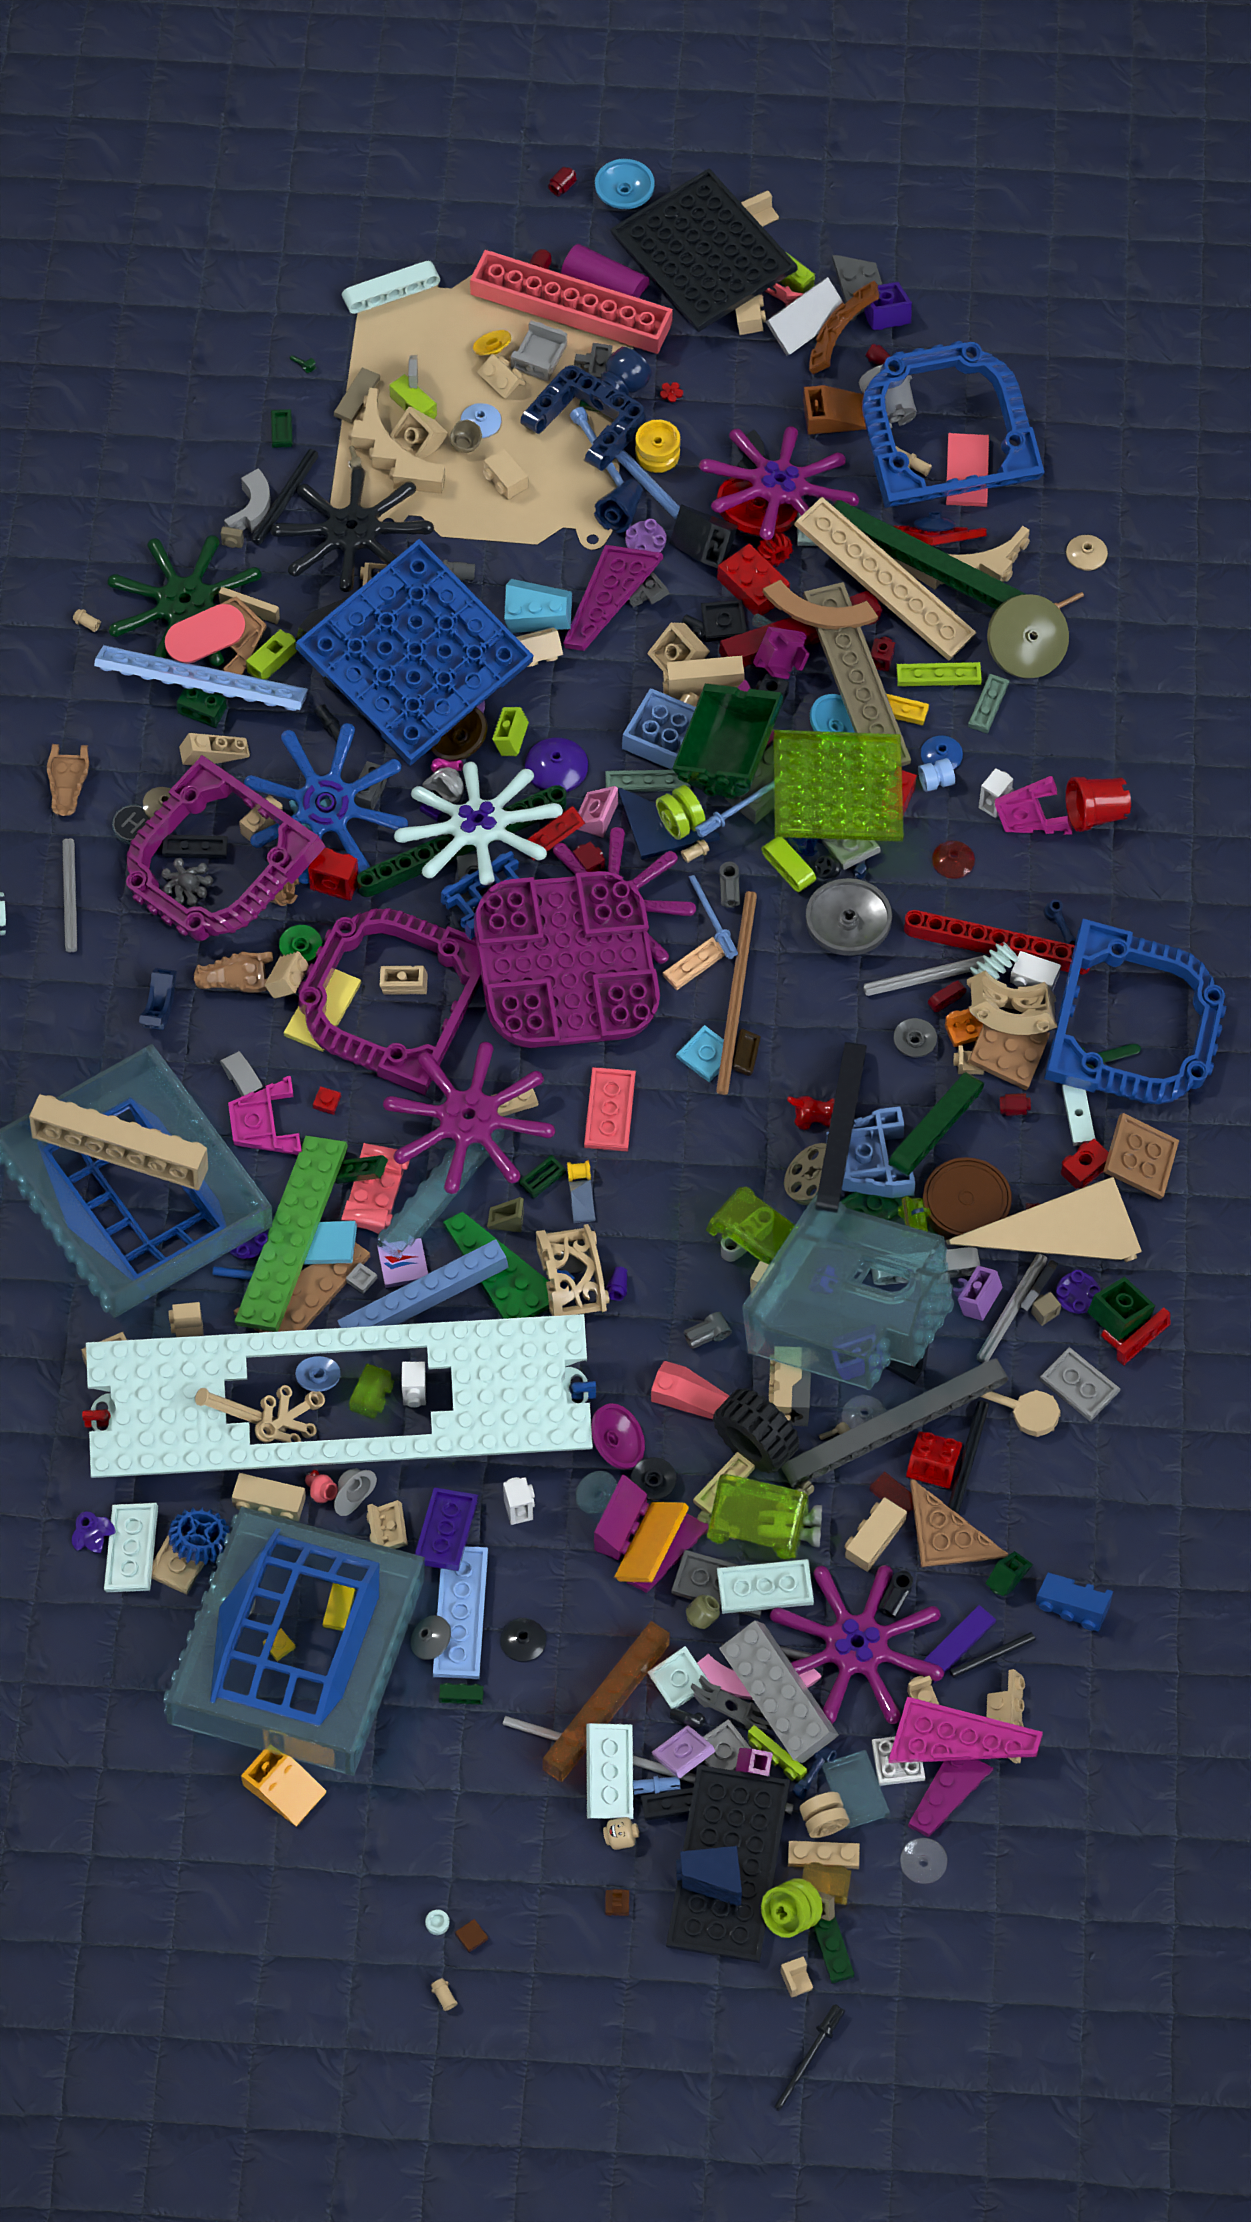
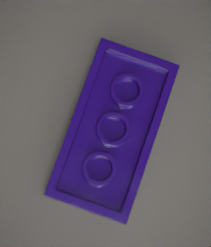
M434 1487L416 1548L414 1564L459 1571L476 1511L478 1495Z

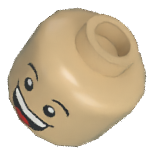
M628 1817L609 1820L607 1827L603 1828L605 1842L607 1846L610 1845L614 1850L633 1847L636 1838L639 1837L637 1823L633 1824Z

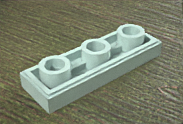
M1062 1085L1073 1146L1082 1145L1084 1142L1089 1143L1092 1139H1095L1086 1090Z

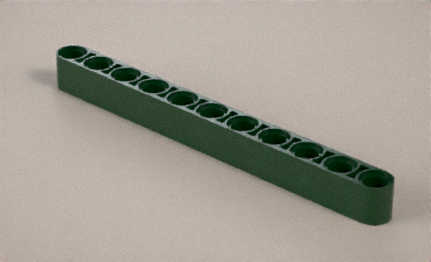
M836 500L832 505L889 556L994 609H997L1002 603L1012 597L1026 595L1014 587L844 501Z
M555 785L502 809L504 811H517L557 803L564 810L567 804V793L564 787ZM541 820L516 822L515 824L507 825L505 829L515 833ZM452 834L442 835L363 870L357 876L359 894L363 897H371L421 875L423 867L442 851L440 849L445 848L454 839V836ZM465 845L448 862L456 859L457 856H463L477 850L474 845Z

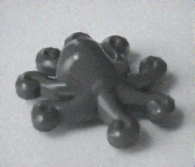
M177 858L174 860L173 865L178 872L171 873L167 868L162 871V877L166 880H171L163 887L162 891L170 896L172 888H175V900L181 905L185 903L184 892L188 898L187 904L193 907L198 902L193 893H197L199 898H205L207 895L206 889L199 887L200 883L208 887L213 884V879L211 876L202 877L195 875L207 872L208 868L205 863L185 870L183 868V859Z

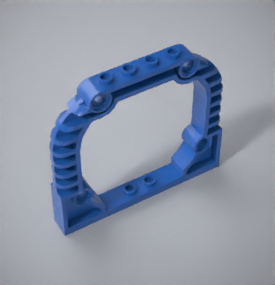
M957 341L949 346L940 344L927 350L918 348L910 353H905L904 351L894 353L893 356L886 359L880 372L868 384L863 396L862 411L874 455L873 464L885 508L986 488L990 489L1039 480L1045 473L1033 427L1029 426L1019 383L1014 373L1003 361L993 357L990 353L982 352L981 347L977 343ZM966 352H970L974 358L968 357ZM888 366H893L896 372L891 371ZM951 367H955L965 374L979 372L992 383L998 396L1007 430V435L1001 443V449L1006 454L1005 459L997 474L981 477L971 475L964 480L954 478L943 484L926 487L924 478L908 468V456L903 452H897L885 406L887 389L900 386L908 375ZM1009 440L1015 441L1017 446L1011 445ZM893 462H898L901 468L895 467Z
M1083 919L1076 937L1044 1079L1093 1093L1095 1090L1104 1091V1093H1111L1119 1097L1122 1096L1130 1100L1155 1105L1173 1102L1184 1096L1190 1089L1200 1088L1207 1075L1211 1076L1214 1067L1211 1059L1212 1056L1216 1055L1218 1044L1215 1043V1040L1221 1034L1222 1025L1219 1022L1220 1018H1224L1226 1006L1223 1005L1225 999L1224 990L1220 986L1214 985L1212 975L1210 976L1205 965L1195 958L1193 954L1187 953L1180 948L1148 941L1141 937H1134L1131 931ZM1112 951H1117L1120 955H1116ZM1124 961H1129L1170 972L1183 978L1195 991L1193 1006L1200 1015L1192 1055L1183 1060L1175 1076L1165 1079L1149 1078L1103 1064L1102 1057L1095 1052L1085 1053L1073 1036L1065 1034L1069 1017H1073L1076 1005L1072 1004L1073 998L1077 999L1080 986L1077 985L1080 968L1087 970L1102 962H1106L1112 967H1117L1123 964ZM1208 997H1213L1216 1001H1212ZM1086 1064H1091L1095 1069L1088 1068ZM1192 1072L1197 1073L1199 1077L1193 1076Z

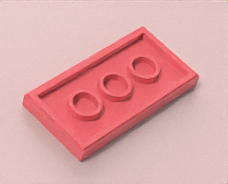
M948 433L947 481L954 478L964 480L971 475H978V477L988 475L989 435ZM988 488L947 496L946 505L987 507Z
M592 1067L584 1148L628 1152L636 1071Z

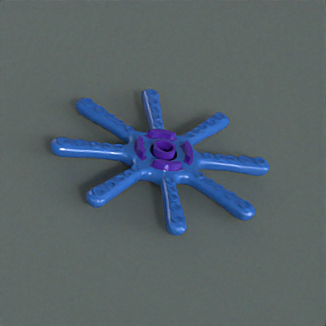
M346 723L340 728L329 773L325 776H319L314 772L295 733L291 730L284 731L281 735V740L306 779L304 787L293 789L252 775L245 778L244 785L256 792L295 801L298 805V810L291 816L293 819L301 824L309 825L311 831L318 835L320 839L328 831L335 832L346 853L357 858L358 873L370 868L369 863L348 832L346 824L351 818H359L393 830L408 827V820L404 817L361 808L354 801V797L358 792L400 772L402 768L401 763L397 759H392L353 783L343 782L341 771L355 733L354 726ZM324 799L332 801L329 807L325 808L320 805ZM276 823L252 835L250 838L252 846L260 848L279 837L278 828L280 825ZM308 867L298 877L299 882L302 884L309 883Z

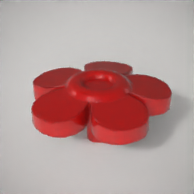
M673 382L671 386L668 383H664L660 397L662 399L668 398L669 402H676L677 398L683 396V390L679 389L680 385L677 382Z

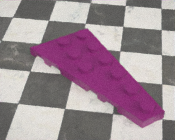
M605 545L572 621L571 629H569L563 642L564 647L585 651L663 560V554Z

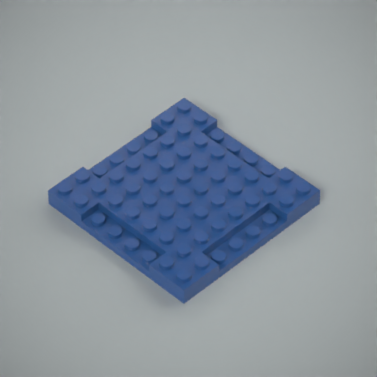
M420 539L296 642L295 647L323 677L326 676L380 731L381 737L409 766L436 745L445 733L467 716L475 707L480 705L499 687H504L531 664L534 655Z

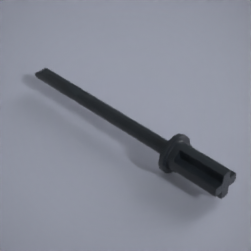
M833 2005L822 2024L816 2027V2030L820 2033L776 2103L775 2108L778 2111L784 2106L794 2086L800 2080L825 2037H833L832 2033L845 2013V2010L840 2008V2006Z

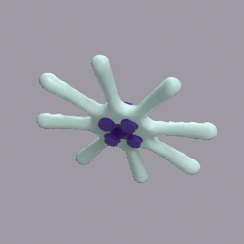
M467 762L463 765V774L469 796L467 803L463 805L452 804L421 786L413 788L411 792L413 799L451 816L450 820L425 826L399 828L394 834L395 840L399 843L438 835L452 834L454 836V839L423 867L422 874L426 878H433L463 846L474 845L477 848L479 880L482 885L487 886L494 882L488 844L492 841L500 840L536 860H542L547 855L544 847L521 838L505 828L507 825L515 824L516 822L557 818L563 813L561 805L551 803L529 809L504 811L502 809L504 805L533 780L534 773L532 770H521L496 798L482 800L480 798L477 765L474 762Z

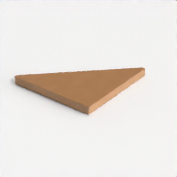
M910 1480L921 1568L1003 1559L1008 1556L1006 1551H1003L959 1514L952 1511L931 1492L919 1485L917 1481Z

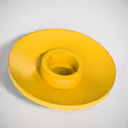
M506 330L489 332L475 341L473 350L478 355H492V353L496 355L510 343L511 334Z

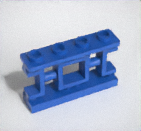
M512 851L500 854L491 862L494 873L493 886L502 882L496 874L503 870L504 874L508 877L505 880L519 878L514 872L518 869L519 861L514 859ZM479 870L471 875L463 876L459 882L446 886L441 892V903L443 905L446 904L447 909L458 905L466 915L461 918L460 925L462 928H465V934L469 939L475 937V913L472 909L478 906L482 898L479 891L487 887L480 883ZM469 891L473 899L465 902L460 895Z

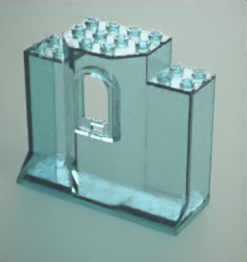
M817 1192L742 1306L748 1353L871 1390L874 1383L880 1380L881 1372L884 1367L889 1365L891 1360L915 1366L917 1361L923 1358L927 1345L933 1342L935 1332L938 1328L942 1327L947 1313L952 1311L954 1306L951 1294L953 1285L950 1283V1274L946 1273L948 1270V1262H946L947 1247H945L943 1236L847 1209L841 1202L839 1203L838 1213L815 1210ZM871 1268L903 1277L909 1282L906 1287L896 1292H889L862 1284ZM857 1271L861 1272L858 1279L853 1278Z

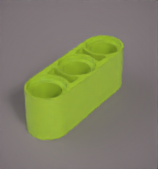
M777 836L762 846L761 850L764 857L796 892L802 891L816 881L813 870L783 837Z

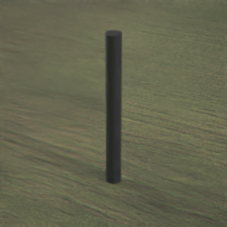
M1030 1632L950 1669V1674L955 1678L1035 1641V1637Z

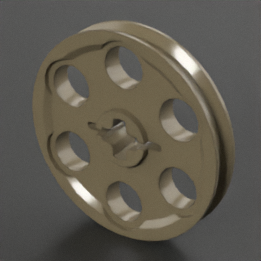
M826 1143L814 1144L801 1151L793 1159L786 1171L784 1178L785 1190L795 1202L801 1205L816 1203ZM819 1152L818 1156L812 1160L813 1155ZM802 1167L801 1172L795 1175L796 1171ZM801 1185L800 1190L795 1192V1189ZM817 1188L815 1194L810 1196L811 1191Z

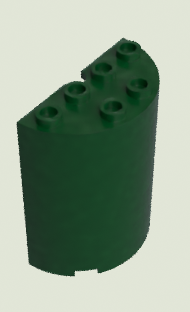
M705 683L672 767L673 771L678 775L677 778L702 790L708 796L719 795L733 799L736 796L746 794L751 788L783 704L782 693L756 689L742 691L738 687Z

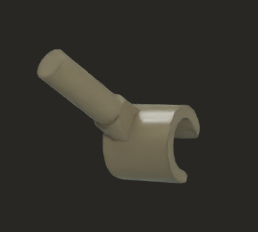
M350 446L349 450L352 456V460L348 461L350 469L362 467L361 458L356 455L354 446Z
M841 1422L835 1429L820 1434L819 1438L822 1440L835 1436L838 1433L841 1435L851 1429L845 1422Z

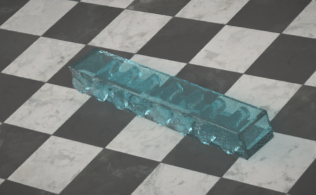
M496 1129L492 1133V1139L498 1145L504 1138V1129ZM472 1143L468 1146L460 1187L455 1194H449L444 1189L456 1146L452 1150L449 1149L444 1155L443 1162L439 1166L436 1165L432 1169L426 1182L423 1181L419 1185L414 1197L407 1199L404 1209L393 1216L390 1226L379 1233L377 1238L378 1248L400 1261L404 1249L408 1245L412 1246L415 1239L421 1238L489 1156L482 1144Z

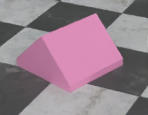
M616 786L587 792L578 812L586 824L577 830L604 837L618 805V788Z

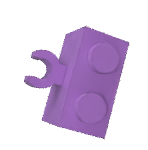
M977 1266L969 1281L960 1278L958 1282L962 1288L954 1287L953 1291L955 1296L959 1297L958 1302L963 1315L983 1321L1003 1287L996 1270Z

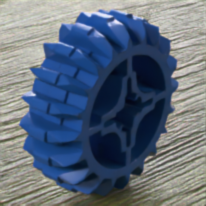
M192 1507L190 1513L184 1510L182 1515L177 1514L175 1520L171 1522L168 1532L169 1544L172 1546L173 1553H178L179 1559L185 1557L187 1563L191 1560L195 1561L196 1566L199 1561H202L205 1565L208 1563V1560L215 1562L217 1557L221 1558L230 1542L229 1526H226L225 1519H220L219 1513L213 1515L211 1509L205 1512L203 1507L199 1511ZM188 1529L187 1535L182 1536V1533ZM216 1536L217 1539L213 1543H211L210 1540L212 1539V1537Z

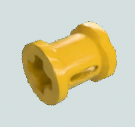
M589 1160L578 1164L567 1162L569 1182H572L573 1179L581 1178L591 1180Z

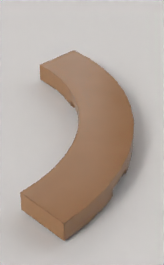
M781 580L763 588L762 591L767 599L780 611L783 610L799 622L818 628L835 630L848 627L857 628L878 619L877 614L867 601L849 607L834 608L820 606L800 598L787 588Z

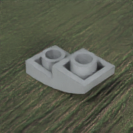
M240 1052L220 1060L229 1080L233 1079L241 1096L255 1092L263 1087L254 1070Z

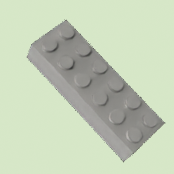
M756 1620L719 1648L793 1760L804 1763L839 1736L765 1624Z

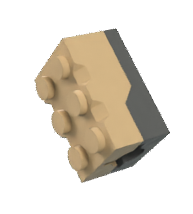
M776 1344L775 1353L771 1352L769 1402L776 1405V1408L786 1415L785 1417L793 1424L792 1426H808L812 1346Z

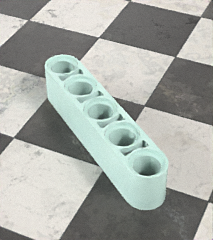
M424 261L348 287L342 292V297L350 313L355 314L432 288L440 282V277L431 261Z

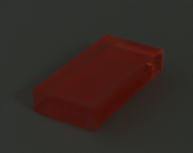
M885 1471L870 1486V1491L881 1500L884 1497L907 1511V1514L913 1509L912 1493Z

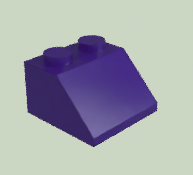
M899 282L878 285L879 299L864 308L866 320L873 330H882L888 327L911 323L912 302Z

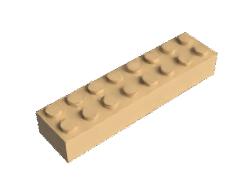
M39 1094L29 1116L32 1138L199 1191L208 1171L207 1147H204L201 1143L185 1141L179 1136L163 1134L157 1129L141 1127L138 1123H129L113 1115L100 1114L94 1109H85L72 1102L66 1103L50 1095L44 1096Z

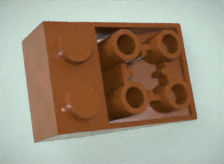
M825 385L804 387L803 405L808 435L867 430L862 411L864 395Z

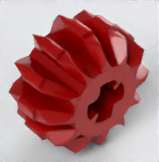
M774 532V536L770 540H761V545L757 547L758 552L772 566L776 567L790 558L789 554L793 552L791 540L781 532L777 534Z

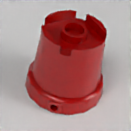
M1071 777L1067 783L1065 799L1072 827L1078 832L1090 830L1096 825L1127 819L1128 817L1125 814H1130L1131 798L1129 790L1124 791L1122 786L1127 784L1123 778L1086 779L1085 777Z

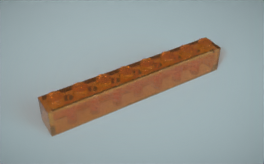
M650 1621L543 1757V1770L563 1782L587 1751L586 1724L609 1723L669 1646L670 1633Z

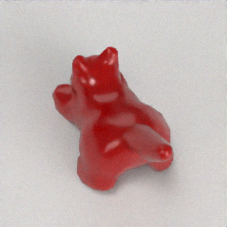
M809 1096L787 1097V1101L795 1107L796 1118L794 1123L797 1127L806 1130L810 1128L813 1122H819L830 1127L834 1098L823 1102L814 1100Z

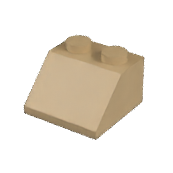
M671 622L647 654L662 671H667V662L705 659L710 651L685 623Z

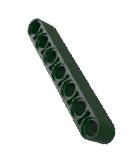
M964 1072L894 1151L888 1165L909 1176L980 1095L984 1082Z

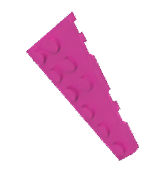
M907 1697L888 1761L889 1763L1037 1757L1043 1732Z

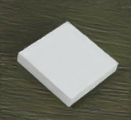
M895 1737L872 1739L879 1786L925 1780L923 1762L889 1763L888 1760Z

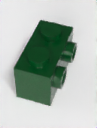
M195 687L193 689L185 688L177 701L178 714L214 728L217 727L227 709L226 698L217 692L206 693L202 689Z

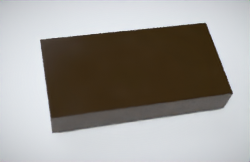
M743 1028L739 1030L733 1056V1070L747 1076L753 1074L761 1036Z

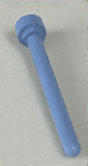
M578 407L570 413V417L575 424L581 426L593 445L597 437L587 422L588 414L583 407ZM611 462L606 469L618 487L624 481Z

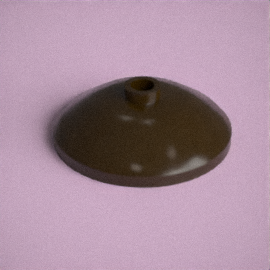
M475 707L441 737V740L431 748L432 752L438 758L447 761L463 760L471 756L483 744L487 734V721L484 714Z

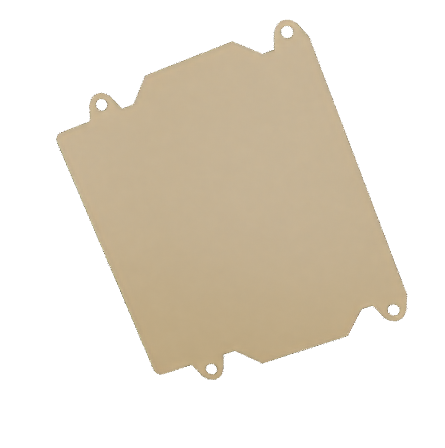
M472 275L453 288H439L437 284L432 288L357 313L346 392L362 367L380 374V380L375 387L378 389V415L383 427L390 435L405 411L390 398L389 385L404 374L408 377L409 356L417 355V386L437 404V416L434 420L448 432L440 447L423 459L428 462L445 465V482L442 494L416 491L413 495L383 513L378 518L379 521L383 522L384 519L391 518L394 522H404L408 515L421 516L424 520L433 523L434 530L441 537L536 545L562 528L576 529L580 543L587 549H598L606 543L612 533V529L607 530L598 523L594 515L596 511L595 504L600 498L615 489L617 485L606 468L600 471L583 460L592 444L581 426L575 424L570 417V413L579 407L580 400L574 397L540 434L523 426L520 420L525 410L566 366L574 365L576 354L586 355V353H591L593 343L613 345L612 353L621 347L633 349V346L471 295L470 279ZM530 321L540 322L548 327L560 329L567 333V347L549 381L522 373L524 375L522 379L526 384L524 386L519 384L509 397L505 399L477 373L491 354H476L473 350V344L477 339L489 332L496 330L510 332L512 337L510 343L500 353L496 354L498 357L504 356L510 362L508 365L510 368L511 355L513 351H518L528 333ZM477 403H485L495 407L501 415V426L495 434L482 438L479 446L469 453L459 452L452 447L450 443L451 431L456 423L461 421V415L466 408ZM362 407L355 420H360L361 412H365L364 407ZM585 409L588 414L587 422L596 437L600 435L607 425L610 426L614 419L601 412ZM342 420L330 501L333 507L339 509L345 508L350 504L352 470L349 467L348 461L352 460L349 447L352 446V440H348L349 428H353L354 421L349 423ZM355 449L356 455L361 458L362 468L366 472L360 506L371 508L388 497L397 488H394L393 479H390L391 470L373 468L372 460L369 459L370 450ZM503 449L508 452L528 476V488L510 499L500 494L492 480L489 481L483 473L484 460ZM615 458L612 463L619 473L620 462ZM594 534L598 536L599 541L596 544H589L587 542L589 535Z

